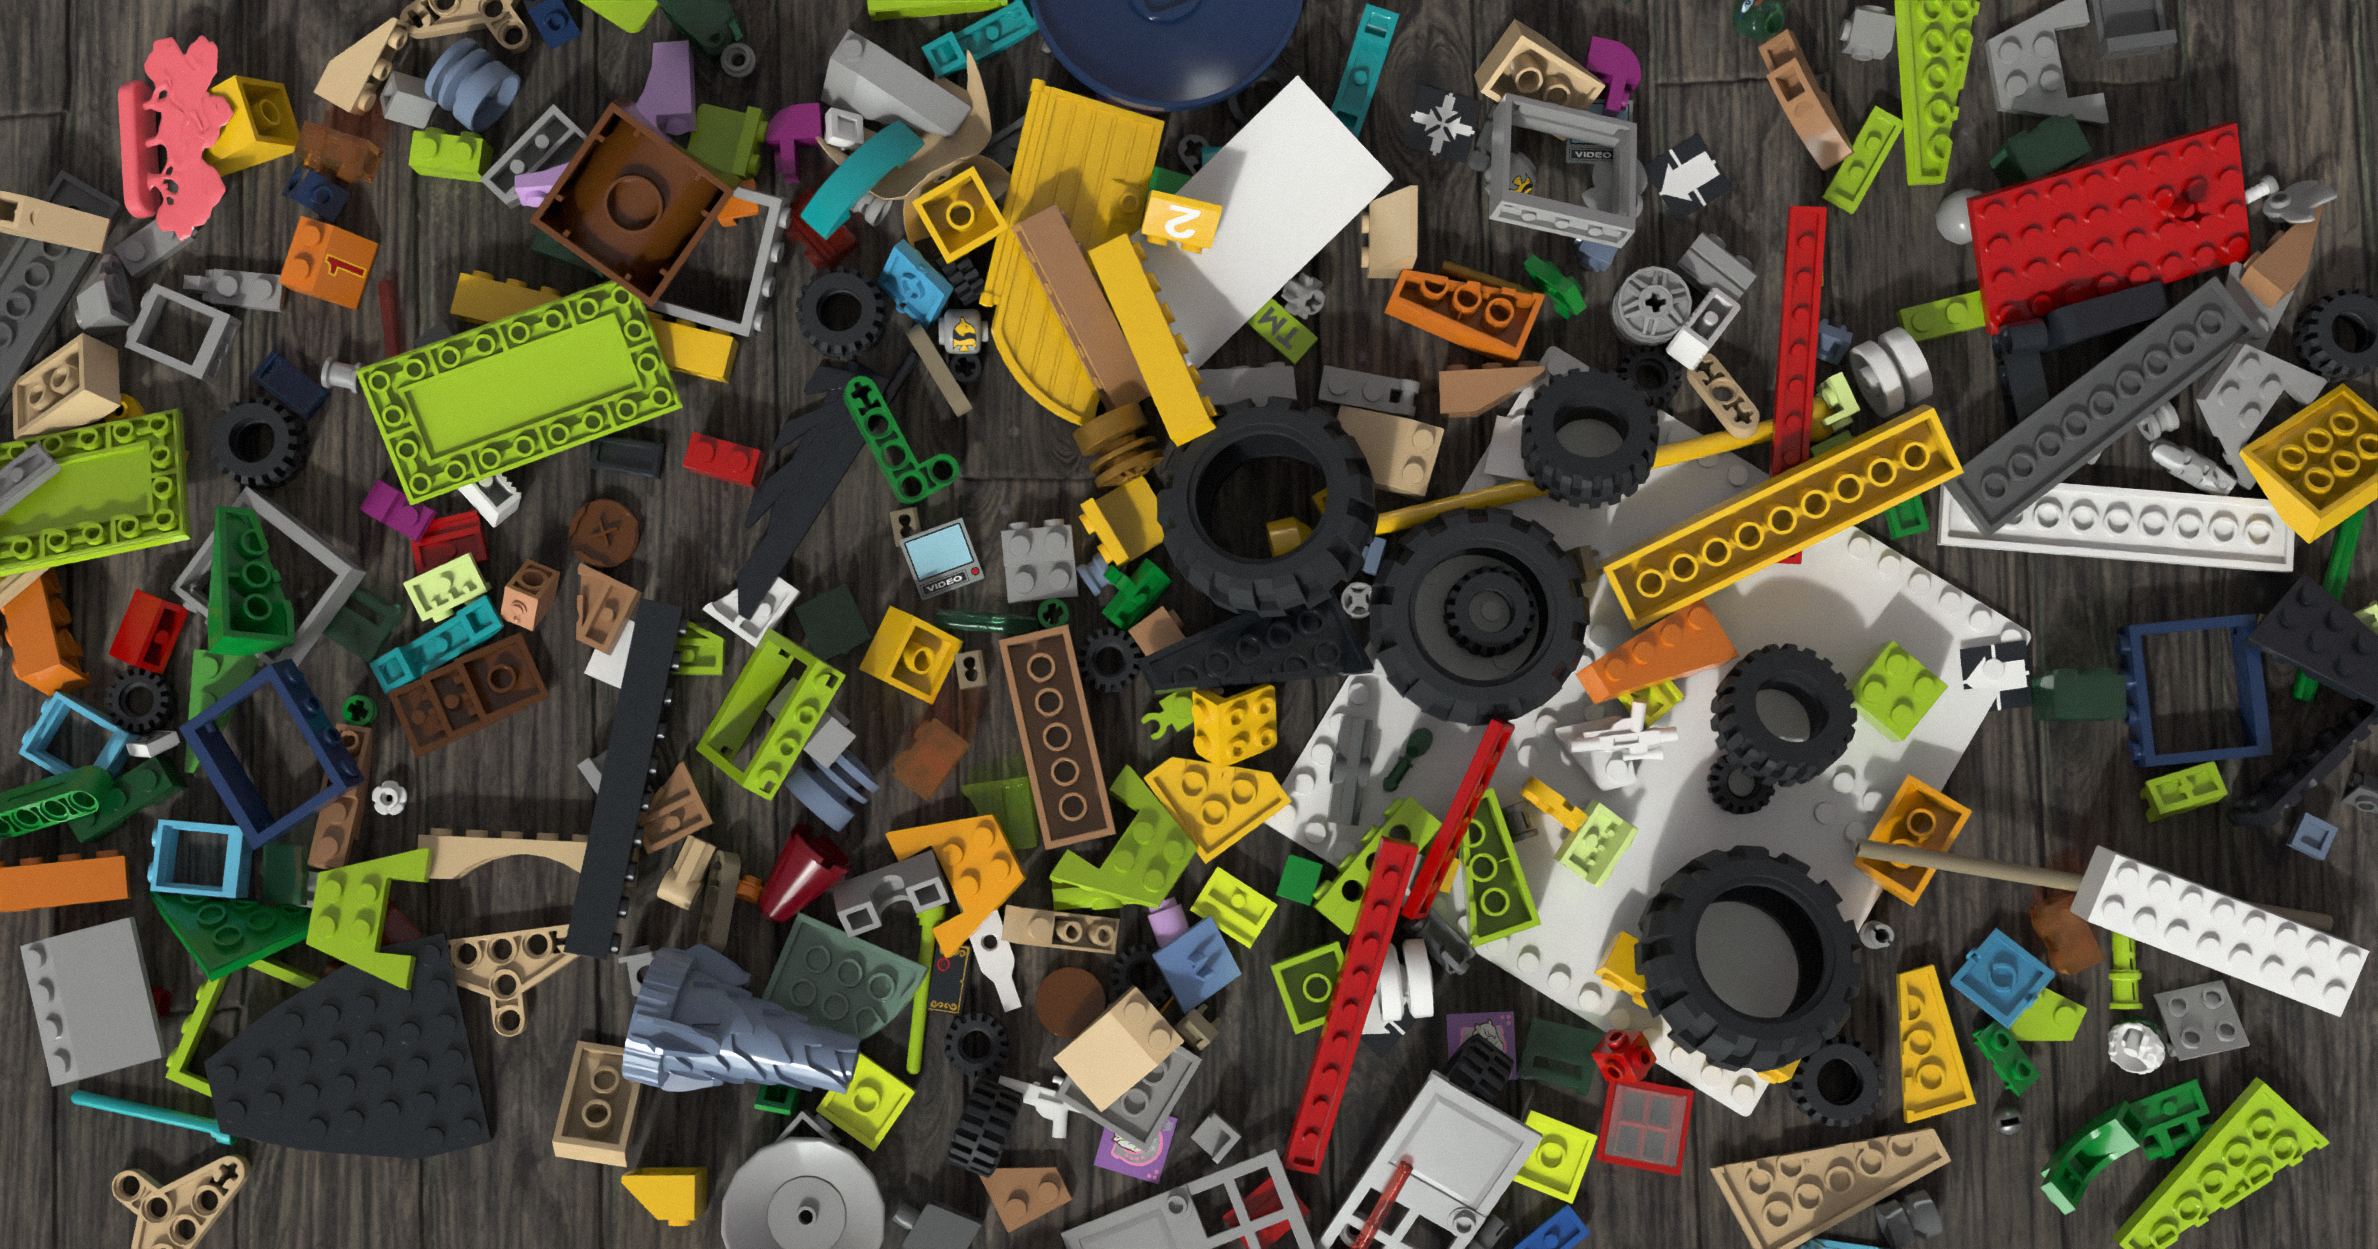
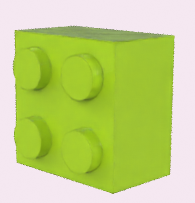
M1892 640L1879 646L1846 686V690L1851 689L1855 697V701L1850 705L1851 708H1856L1857 713L1893 743L1906 739L1947 689L1948 685Z
M1337 940L1269 964L1295 1034L1318 1027L1325 1022L1344 959Z

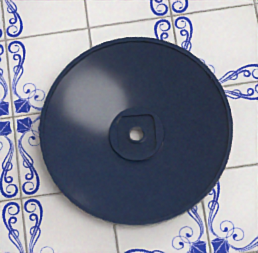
M1029 0L1036 25L1044 41L1058 61L1076 79L1098 94L1115 102L1143 110L1161 112L1186 111L1213 105L1238 94L1265 74L1286 48L1295 30L1303 0Z

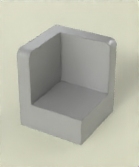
M392 70L379 97L384 118L421 129L425 128L438 103L431 100L424 92L426 80Z
M1213 1109L1192 1133L1190 1138L1210 1154L1212 1160L1218 1164L1241 1138V1133Z

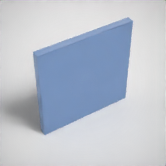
M1210 915L1152 954L1184 1014L1241 975L1236 962Z

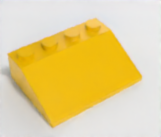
M2344 383L2240 450V457L2282 521L2308 544L2378 498V412Z

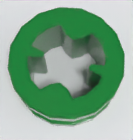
M1056 598L1043 601L1037 612L1038 619L1045 629L1067 625L1070 618L1066 604ZM1051 605H1057V610L1061 607L1064 615L1059 616V623L1051 624L1050 619L1047 622L1044 619V614L1049 612L1048 607Z
M362 695L351 696L345 701L342 708L345 721L350 725L367 727L373 724L379 713L377 703L372 698ZM363 701L365 702L364 709L368 710V715L366 717L360 716L361 721L356 720L357 714L353 712V708L355 705L361 706L360 702Z

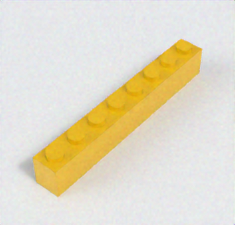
M473 270L472 275L460 273L450 314L462 321L485 325L562 298V292L545 286H541L540 291L528 289L527 283L507 278L506 283L494 281V276L489 273ZM647 311L669 370L729 384L739 345L734 337L730 336L731 332L715 327H710V331L697 329L696 323L679 318L676 319V323L663 321V315Z

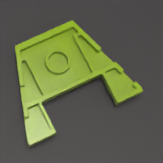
M1126 764L1109 789L1108 794L1135 810L1138 814L1099 869L1067 849L1050 874V879L1062 884L1064 882L1080 887L1079 889L1091 892L1094 890L1113 895L1117 899L1159 909L1196 854L1198 848L1135 771Z
M422 848L319 872L306 944L402 989L411 990L416 957L379 952L391 881L394 879L429 883L434 851L429 848Z

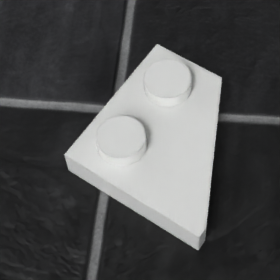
M778 577L750 621L738 614V588L718 601L705 605L703 610L754 647H757L767 628L769 627L774 630L801 592Z
M1622 714L1553 729L1554 735L1570 751L1569 739L1583 737V731L1608 729L1615 721L1622 718ZM1629 748L1612 749L1611 752L1592 750L1571 753L1575 761L1587 772L1592 782L1600 791L1637 784L1632 760L1623 761L1622 754L1629 753Z

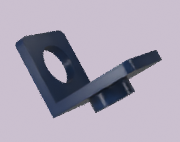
M523 0L528 13L550 49H554L580 35V30L562 0Z
M298 165L281 195L300 203L328 221L334 222L350 193L312 169Z

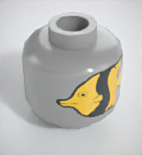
M1510 152L1509 190L1527 194L1536 185L1535 174L1537 169L1523 153L1518 152L1514 154ZM1491 166L1485 171V178L1488 183L1485 190L1489 196Z
M948 309L944 317H939V345H944L948 353L975 354L980 351L981 342H988V321H981V315L977 309Z

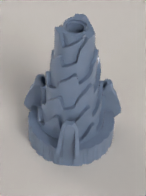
M698 943L686 951L673 947L668 949L662 947L656 952L654 959L650 963L635 1003L625 1042L622 1075L624 1079L674 1092L721 1086L724 1082L745 1084L748 1081L766 1085L780 1083L807 1091H812L814 1086L846 1095L857 1067L860 1039L844 1032L807 1023L808 1017L786 1012L783 1007L776 1003L752 997L750 991L743 989L749 986L751 974L743 971L736 963L706 945Z

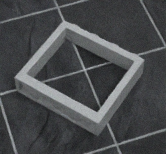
M1506 93L1493 112L1489 219L1622 248L1636 228L1637 123L1620 120L1617 117H1607L1591 113L1587 110L1560 106L1554 102H1543L1526 98L1522 95ZM1511 125L1613 148L1612 213L1509 190Z
M739 186L732 197L769 207L742 322L661 299L652 308L644 303L645 308L746 337L758 336L759 331L762 332L763 323L767 321L768 317L767 311H764L767 297L770 298L776 285V277H773L775 264L781 261L784 253V243L781 242L784 228L787 229L792 220L789 218L792 209L789 208L791 200Z
M246 486L231 507L254 509L256 516L258 514L263 516L338 575L295 633V644L293 646L284 648L281 653L277 650L253 654L259 658L257 664L261 668H266L270 664L290 658L293 659L298 667L367 572L264 492ZM214 530L170 588L181 597L180 602L183 603V607L194 613L199 611L206 617L204 621L206 625L209 597L202 592V589L211 578Z

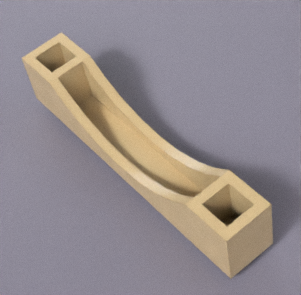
M430 828V835H418L417 850L429 848L434 851L429 877L433 879H461L475 868L492 860L519 854L544 856L564 863L581 873L589 835L572 834V841H558L559 834L537 833V840L523 839V832L501 831V838H488V830H466V837L452 836L453 829ZM635 847L632 861L638 862V864L639 847ZM638 865L635 880L633 883L627 882V887H637Z

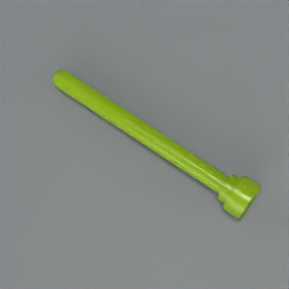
M939 905L916 914V917L919 918V925H922L918 963L930 969L922 985L914 995L906 1066L907 1072L911 1075L918 1074L921 1069L927 1016L926 1009L935 944V935L932 929L940 925L941 920L945 919L946 905Z

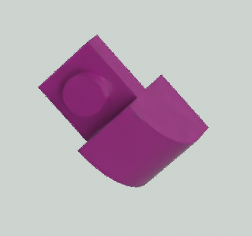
M1592 36L1587 47L1583 67L1604 84L1608 85L1602 115L1617 117L1620 110L1625 111L1627 108L1630 91L1625 89L1635 91L1641 81L1640 64L1636 55L1626 45L1618 41Z
M819 103L788 106L780 110L771 119L767 127L766 143L770 150L780 149V151L775 152L777 173L782 172L787 183L801 182L798 148L821 146L815 137L819 136L824 139V112Z
M379 478L376 479L359 508L376 520L392 527L416 542L421 541L437 514L435 510L420 502L410 506L405 492Z

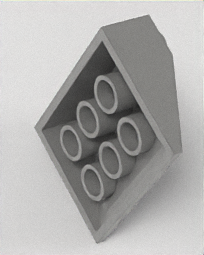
M134 917L112 921L20 946L52 1087L166 1057Z

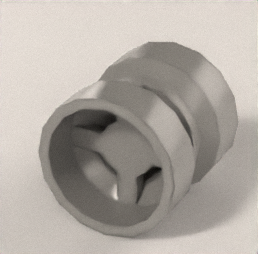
M869 191L850 210L854 213L860 212L863 214L865 221L875 227L885 218L894 200L882 199Z

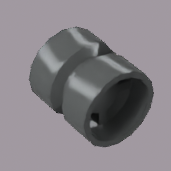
M1923 1188L1904 1195L1902 1203L1893 1199L1875 1207L1876 1217L1882 1233L1892 1249H1902L1914 1244L1916 1236L1925 1240L1943 1232L1937 1209L1931 1197Z

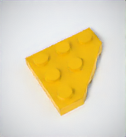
M1171 757L1143 777L1167 812L1198 848L1197 853L1205 864L1292 802L1272 772L1235 766H1226L1220 769L1210 762Z

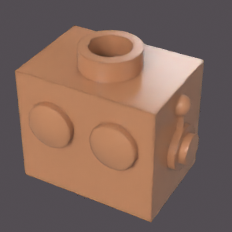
M527 559L505 586L500 618L533 631L554 605L560 572Z

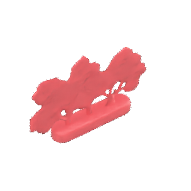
M202 35L188 47L186 54L182 53L173 37L154 41L153 51L148 55L144 63L146 74L154 82V93L150 86L141 80L125 82L118 90L125 206L128 212L138 219L152 217L157 214V226L163 232L175 231L180 241L190 237L194 227L205 225L207 219L211 216L213 207L219 203L225 192V186L218 171L202 159V152L204 148L215 145L220 136L221 126L226 125L234 114L223 96H211L207 92L212 78L217 73L218 48L213 41L209 42ZM166 90L167 96L159 99L160 92ZM156 111L161 112L162 116L158 134L156 126ZM159 144L166 147L168 158L161 174H159L158 160ZM170 166L173 167L172 174L167 175V169ZM165 179H171L178 185V192L176 194L167 190L168 183L164 184ZM161 194H162V196H163V198H164L162 204H161ZM167 197H171L174 200V203L169 205L167 203Z

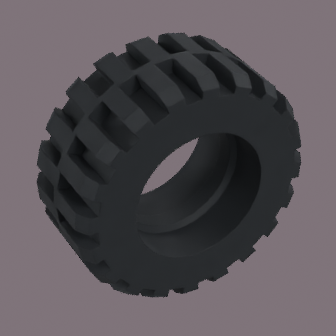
M1589 367L1588 372H1580V368L1568 370V376L1563 377L1561 374H1557L1549 379V387L1543 384L1534 392V398L1528 401L1525 408V416L1522 420L1520 449L1521 458L1525 460L1524 468L1528 476L1534 477V485L1540 491H1545L1546 489L1550 491L1549 498L1560 502L1563 498L1569 501L1568 506L1579 508L1580 503L1589 504V509L1600 508L1602 502H1608V505L1612 506L1621 502L1622 494L1630 497L1636 493L1638 485L1644 484L1650 476L1659 440L1658 414L1656 408L1650 406L1651 398L1643 390L1638 392V384L1632 379L1627 378L1624 381L1620 379V373L1609 370L1608 374L1599 372L1600 368ZM1595 419L1613 427L1621 436L1623 443L1618 449L1605 456L1583 457L1564 448L1558 441L1556 433L1572 421Z
M1785 643L1780 649L1777 644L1765 645L1761 651L1755 649L1731 669L1715 691L1717 695L1713 698L1710 708L1711 712L1715 713L1710 720L1711 730L1713 732L1718 731L1719 733L1715 742L1719 750L1726 749L1729 755L1725 759L1732 766L1736 763L1743 768L1741 774L1749 779L1754 775L1760 777V784L1771 786L1778 781L1780 787H1792L1796 782L1801 785L1807 783L1816 776L1821 775L1848 749L1847 744L1853 740L1856 730L1852 725L1857 721V709L1850 706L1855 701L1853 691L1851 689L1846 690L1844 683L1847 679L1842 672L1836 674L1831 668L1833 663L1826 657L1823 660L1815 657L1817 652L1806 647L1803 651H1798L1796 644ZM1764 689H1775L1793 696L1803 706L1808 715L1810 723L1808 740L1791 742L1772 734L1759 718L1756 708L1757 692Z

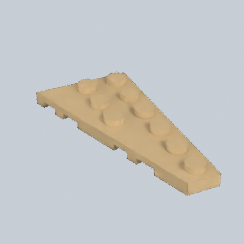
M1928 1127L1711 1166L1709 1169L1753 1249H1793L1950 1162L1951 1159L1935 1130Z

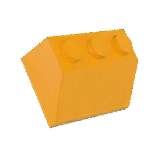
M1908 774L1868 840L1948 852L1972 811ZM1858 856L1852 864L1878 886L1913 907L1937 870Z

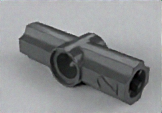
M1341 716L1337 751L1332 756L1329 772V783L1332 784L1327 822L1359 825L1363 789L1367 788L1370 777L1371 760L1368 757L1373 720Z

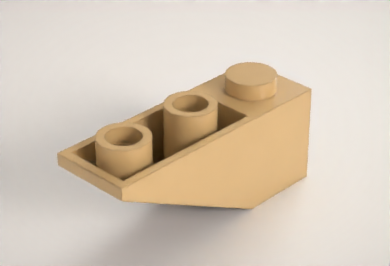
M392 17L329 61L314 93L349 113L364 116L365 112H368L376 101L375 92L381 81H384L389 76L392 70L391 61L397 50H400L405 45L408 39L407 30L411 24Z
M0 191V232L103 254L111 224L110 219L32 197Z
M1006 905L1001 940L1024 945L1115 954L1120 919Z

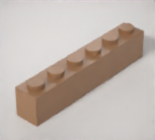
M1054 204L1017 223L1011 229L1106 411L1109 412L1127 404L1138 403L1151 396V393L1129 343L1118 325L1119 321L1111 304H1107L1102 294L1104 287L1096 273H1091L1086 263L1088 257L1083 245L1079 241L1075 242L1069 230L1071 223L1067 214L1062 209L1059 210L1057 205Z

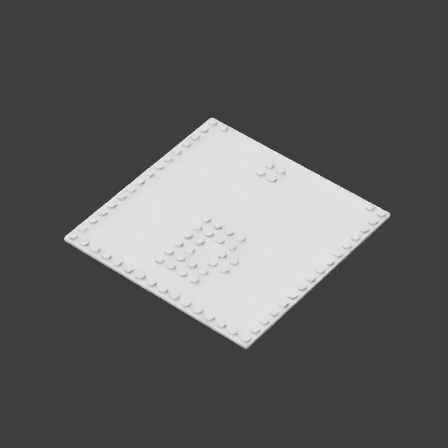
M1555 346L1549 347L1538 364L1539 366L1546 367V377L1524 389L1506 416L1514 418L1511 423L1512 429L1522 426L1526 405L1530 399L1534 398V392L1541 385L1545 384L1549 387V379L1557 374H1561L1563 377L1568 376V370L1580 368V372H1588L1589 366ZM1660 409L1657 411V425L1660 427L1658 446L1704 436ZM1579 419L1566 424L1562 428L1560 443L1564 448L1583 457L1605 456L1618 449L1623 443L1621 436L1613 427L1595 419ZM1489 444L1460 494L1520 479L1484 473L1490 448ZM1727 451L1650 470V476L1644 484L1638 485L1636 493L1630 497L1622 494L1621 502L1612 506L1608 505V502H1602L1600 508L1589 509V504L1580 503L1579 508L1568 506V500L1562 498L1560 502L1549 498V495L1497 508L1513 510V515L1529 522L1534 519L1555 535L1553 540L1563 551L1579 546L1591 545V550L1599 551V555L1593 557L1597 570L1602 569L1599 561L1768 480L1769 475L1732 452ZM1855 526L1849 527L1802 550L1801 564L1774 563L1703 598L1740 656L1722 667L1672 680L1685 698L1674 705L1672 709L1649 728L1676 726L1678 740L1647 745L1648 750L1662 746L1663 760L1647 758L1632 760L1637 784L1606 791H1600L1590 779V776L1572 757L1573 755L1562 741L1554 735L1553 729L1622 714V718L1630 717L1631 714L1618 698L1594 704L1575 674L1672 613L1634 631L1628 624L1604 572L1602 575L1597 576L1598 580L1581 584L1584 596L1589 597L1590 624L1586 626L1583 643L1586 645L1577 669L1570 674L1562 685L1563 689L1543 706L1523 715V717L1508 721L1515 725V729L1487 789L1494 788L1500 808H1504L1527 800L1519 792L1522 789L1523 783L1531 775L1563 796L1571 806H1576L1583 812L1592 799L1600 802L1624 821L1637 827L1638 832L1630 848L1623 853L1615 865L1610 878L1598 888L1583 880L1553 858L1570 833V830L1527 800L1529 804L1527 811L1533 828L1538 829L1539 834L1513 843L1541 925L1475 947L1474 949L1477 951V954L1606 1033L1609 1030L1642 1031L1657 1058L1655 1063L1742 1116H1749L1752 1113L1769 1082L1761 1079L1750 1068H1742L1737 1072L1709 1065L1705 1060L1706 1055L1697 1050L1688 1054L1667 1036L1672 1028L1663 1019L1661 1014L1653 1018L1649 1009H1645L1633 1002V996L1623 990L1615 991L1605 986L1601 982L1602 978L1594 974V971L1612 937L1623 930L1641 941L1642 932H1640L1638 922L1648 900L1658 893L1661 889V884L1692 859L1714 849L1723 852L1729 851L1736 845L1763 846L1769 850V856L1776 858L1784 852L1809 865L1811 868L1807 876L1817 884L1825 879L1831 884L1843 899L1836 906L1844 922L1854 919L1858 933L1883 888L1852 865L1857 858L1853 852L1856 839L1868 840L1908 774L1941 792L2003 687L2002 685L1964 690L1959 649L2026 640L2027 646L2031 639V634L2028 630ZM1464 555L1439 564L1424 578L1415 604V620L1419 637L1431 657L1442 667L1458 676L1474 680H1492L1510 675L1523 664L1534 647L1539 629V611L1536 599L1533 601L1534 607H1537L1536 616L1533 619L1535 624L1523 643L1500 656L1482 657V655L1478 654L1475 656L1469 654L1467 649L1460 648L1455 644L1457 641L1453 636L1450 638L1447 632V623L1444 624V603L1452 586L1467 572L1488 565L1491 568L1496 566L1504 567V570L1508 572L1512 570L1518 574L1517 577L1521 581L1525 579L1511 566L1498 559L1483 555ZM1528 586V591L1532 593L1530 586ZM1481 592L1472 599L1469 605V614L1472 622L1485 632H1497L1503 629L1509 621L1510 611L1508 604L1503 597L1495 592ZM1893 640L1948 685L1947 689L1904 741L1892 743L1857 713V721L1852 725L1856 730L1853 740L1847 744L1848 749L1821 775L1802 785L1796 782L1792 787H1780L1778 781H1776V784H1773V789H1775L1774 796H1770L1768 805L1761 807V810L1757 812L1739 815L1731 814L1732 812L1729 811L1725 812L1720 809L1721 806L1713 802L1712 799L1714 797L1712 793L1708 792L1707 787H1710V781H1707V776L1711 774L1712 770L1710 768L1712 764L1716 763L1720 756L1728 754L1725 748L1719 750L1715 739L1719 736L1718 731L1713 732L1711 730L1710 720L1715 715L1710 710L1711 702L1717 695L1715 691L1720 682L1740 660L1755 649L1761 651L1765 645L1777 644L1780 649L1785 643L1796 644L1798 651H1803L1806 647L1817 652L1815 657L1823 660L1825 657L1833 663L1831 668L1836 674L1842 672L1847 679L1844 683L1846 688L1882 643ZM1371 641L1366 646L1365 652L1374 667L1373 672L1348 676L1282 784L1283 789L1292 802L1265 821L1270 827L1334 866H1337L1349 852L1355 855L1363 845L1359 842V839L1372 825H1376L1379 828L1386 819L1382 815L1383 811L1395 798L1399 797L1402 800L1404 797L1411 796L1443 824L1488 725L1467 726V724L1457 722H1444L1421 712L1422 709L1406 697L1402 698L1386 679L1388 676L1378 658L1375 659ZM1990 659L1983 665V674L1989 680H1997L2004 674V665L1998 659ZM1764 689L1757 692L1756 708L1759 718L1772 734L1791 742L1808 740L1810 734L1808 715L1803 706L1793 696L1775 689ZM1341 716L1373 720L1368 757L1371 760L1370 777L1367 788L1363 789L1358 826L1327 822L1332 784L1329 783V772L1332 756L1337 751ZM1419 728H1428L1433 734L1430 749L1425 755L1412 760L1411 763L1414 766L1408 770L1399 783L1397 790L1386 792L1382 786L1383 780L1399 760L1398 757H1404L1410 735ZM1742 768L1734 770L1728 780L1730 790L1738 796L1750 794L1755 784L1754 777L1749 779L1741 774ZM1395 825L1390 830L1389 837L1405 840V832L1401 827ZM1439 830L1423 847L1419 854L1423 855L1426 848L1431 849ZM1458 849L1454 858L1460 859V849ZM1371 853L1366 859V867L1369 871H1371L1376 853ZM1460 861L1450 893L1446 894L1438 891L1431 907L1468 942ZM1404 895V899L1401 905L1402 908L1404 907L1408 899V896ZM1728 901L1709 904L1700 919L1696 934L1697 959L1708 985L1721 1000L1742 1013L1762 1018L1782 1016L1790 1006L1798 984L1797 958L1785 931L1773 918L1751 905Z

